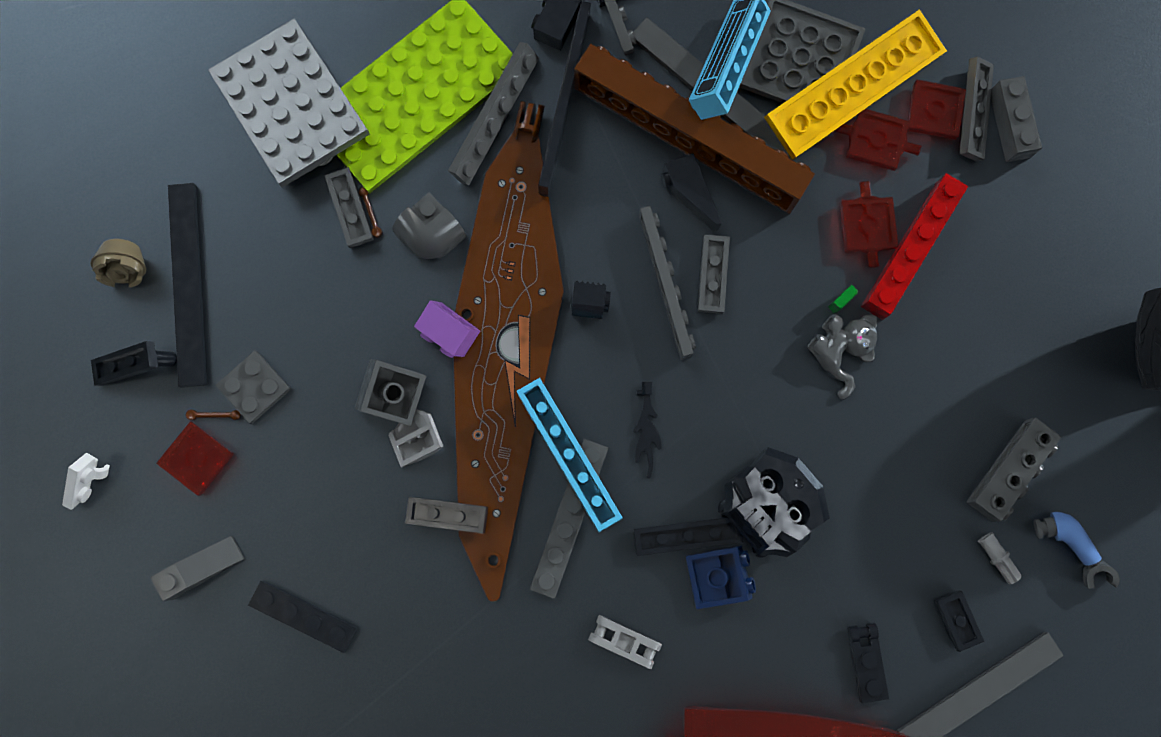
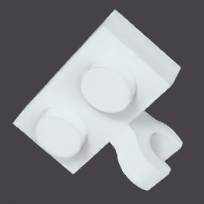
M85 453L68 467L62 505L72 510L80 502L84 503L92 492V489H90L91 480L107 477L110 465L107 464L103 468H96L98 459L88 453Z

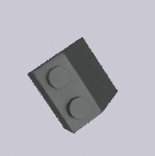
M370 359L355 409L411 426L426 375L379 360Z

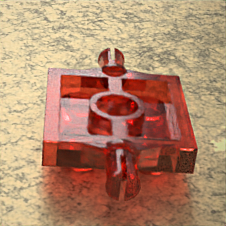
M864 109L857 114L856 122L853 126L843 124L835 130L837 133L849 136L847 158L893 171L897 169L903 152L918 156L922 147L921 145L907 142V129L910 121L869 109Z
M863 181L859 183L861 197L855 200H842L840 202L845 252L867 253L868 268H876L880 266L878 260L879 251L896 249L898 247L893 197L879 198L871 196L870 181Z

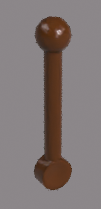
M361 187L358 192L363 197L373 227L371 233L376 238L381 237L382 230L377 226L367 196L368 191Z
M190 409L186 412V418L189 420H195L197 417L232 418L233 420H238L241 416L238 410H233L232 412H196Z

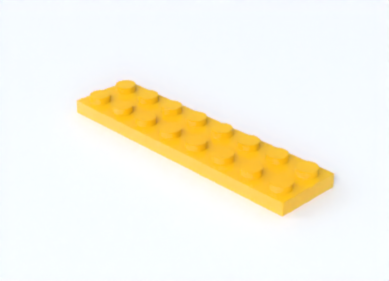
M919 9L768 113L764 118L793 160L947 52V50Z

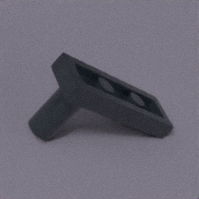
M144 341L92 359L91 366L94 385L104 386L158 368V366L173 367L177 362V356L172 351L155 350L154 342Z

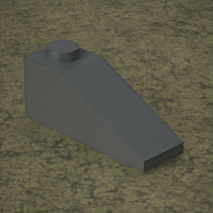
M230 536L174 563L150 578L162 601L174 600L245 558L233 536Z

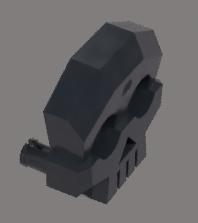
M769 447L759 454L751 466L745 467L725 484L726 499L718 504V512L720 513L724 510V513L721 515L729 518L752 545L753 553L758 552L756 556L759 558H764L767 555L788 557L796 553L810 540L811 531L830 519L823 485L798 457ZM763 482L767 483L768 489L764 487ZM790 513L794 515V520L790 517Z

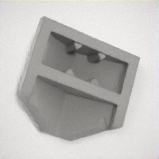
M418 409L415 411L411 426L398 423L395 429L389 433V438L400 467H405L433 456L443 447L431 414Z

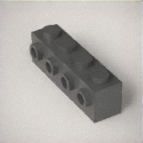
M1036 417L1025 420L966 503L992 522L1006 520L1014 510L1012 506L1015 501L1021 499L1029 489L1028 483L1042 472L1044 468L1042 466L1043 462L1057 451L1059 447L1057 443L1061 436Z

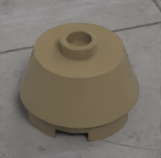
M124 239L104 241L90 262L92 271L96 273L95 279L111 287H115V283H129V287L137 286L141 283L142 276L146 273V266L140 247Z

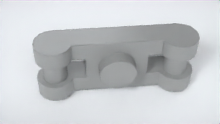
M598 615L596 623H598L594 633H590L588 640L652 669L655 662L653 658L656 651H660L662 644ZM607 628L615 631L611 641L603 638ZM640 643L647 646L643 656L636 653Z

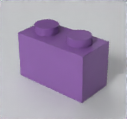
M431 300L414 326L421 332L420 336L430 343H437L441 346L439 350L451 358L454 356L464 357L480 333L479 329L442 302Z

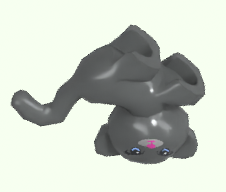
M836 314L831 315L822 325V328L827 333L826 337L822 334H817L807 346L816 356L824 370L830 372L836 379L845 382L844 388L838 392L840 399L844 400L851 396L856 387L854 377L840 369L844 350L852 356H858L864 362H873L875 358L874 348L877 342L875 328L878 319L874 315L869 314L861 319L851 320L843 329L842 318Z

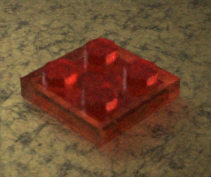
M916 80L913 84L906 130L956 140L960 131L966 89Z
M190 421L156 464L197 496H201L234 453L197 424Z

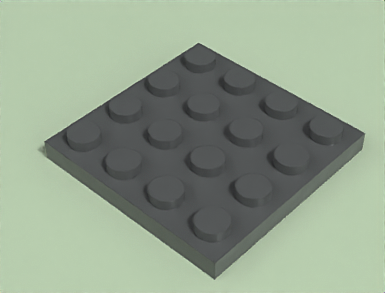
M770 0L768 7L771 12L739 88L784 103L857 53L866 28L789 0Z

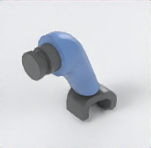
M1051 512L1050 518H1044L1043 522H1040L1039 519L1034 520V528L1038 539L1043 538V535H1047V537H1055L1056 541L1065 542L1078 556L1083 565H1086L1083 569V582L1088 589L1095 588L1094 576L1102 571L1106 573V581L1115 588L1118 587L1120 584L1118 572L1108 563L1101 560L1102 558L1088 534L1073 516L1063 512Z

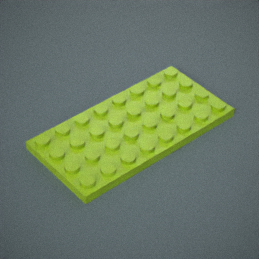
M451 0L341 87V90L368 129L370 135L336 156L347 168L349 167L353 176L370 194L486 101L513 53L466 0Z

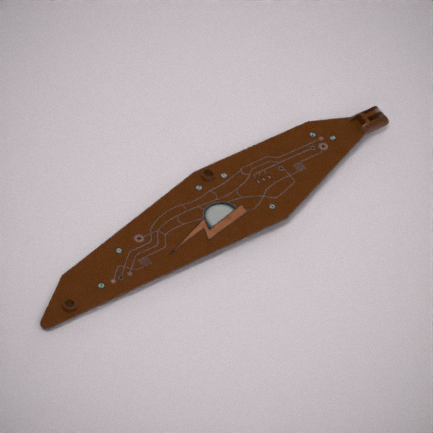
M520 101L513 133L485 174L455 313L462 318L466 311H470V318L465 320L480 330L464 357L454 356L458 503L488 507L485 533L459 530V537L488 600L493 602L497 601L501 594L535 431V424L518 397L517 390L538 378L542 380L543 384L545 383L564 292L549 197L541 196L538 193V184L543 167L539 132L545 106L538 105L533 126L535 104H528L525 115L526 104L523 101ZM492 555L498 557V563L496 565H492L490 563V557Z

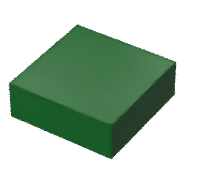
M851 285L828 308L833 313H837L858 293V290Z

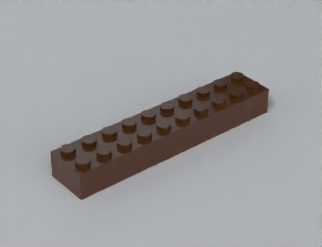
M590 43L574 68V89L687 155L694 153L696 160L789 214L815 175L806 164L796 163L789 159L788 155L782 150L770 148L761 138L757 136L751 137L743 132V129L737 124H729L722 120L720 115L701 120L696 111L691 107L688 101L689 97L684 98L677 94L673 87L656 82L649 73L637 71L632 68L628 61L624 59L618 60L610 55V52L602 46L596 47Z

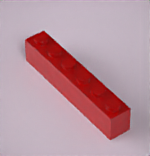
M947 173L936 182L861 305L863 309L881 320L892 314L967 190V185Z

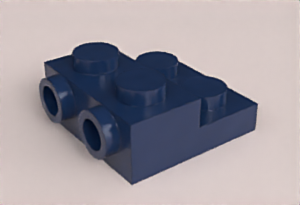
M742 545L686 556L696 609L745 602L753 599L752 594L756 593L755 581L753 577L748 578L746 567L750 566V557L747 550L743 551Z

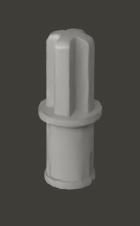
M993 532L984 535L978 540L990 557L991 565H996L1008 584H1014L1021 579L1020 572L1009 558V551L1003 549Z

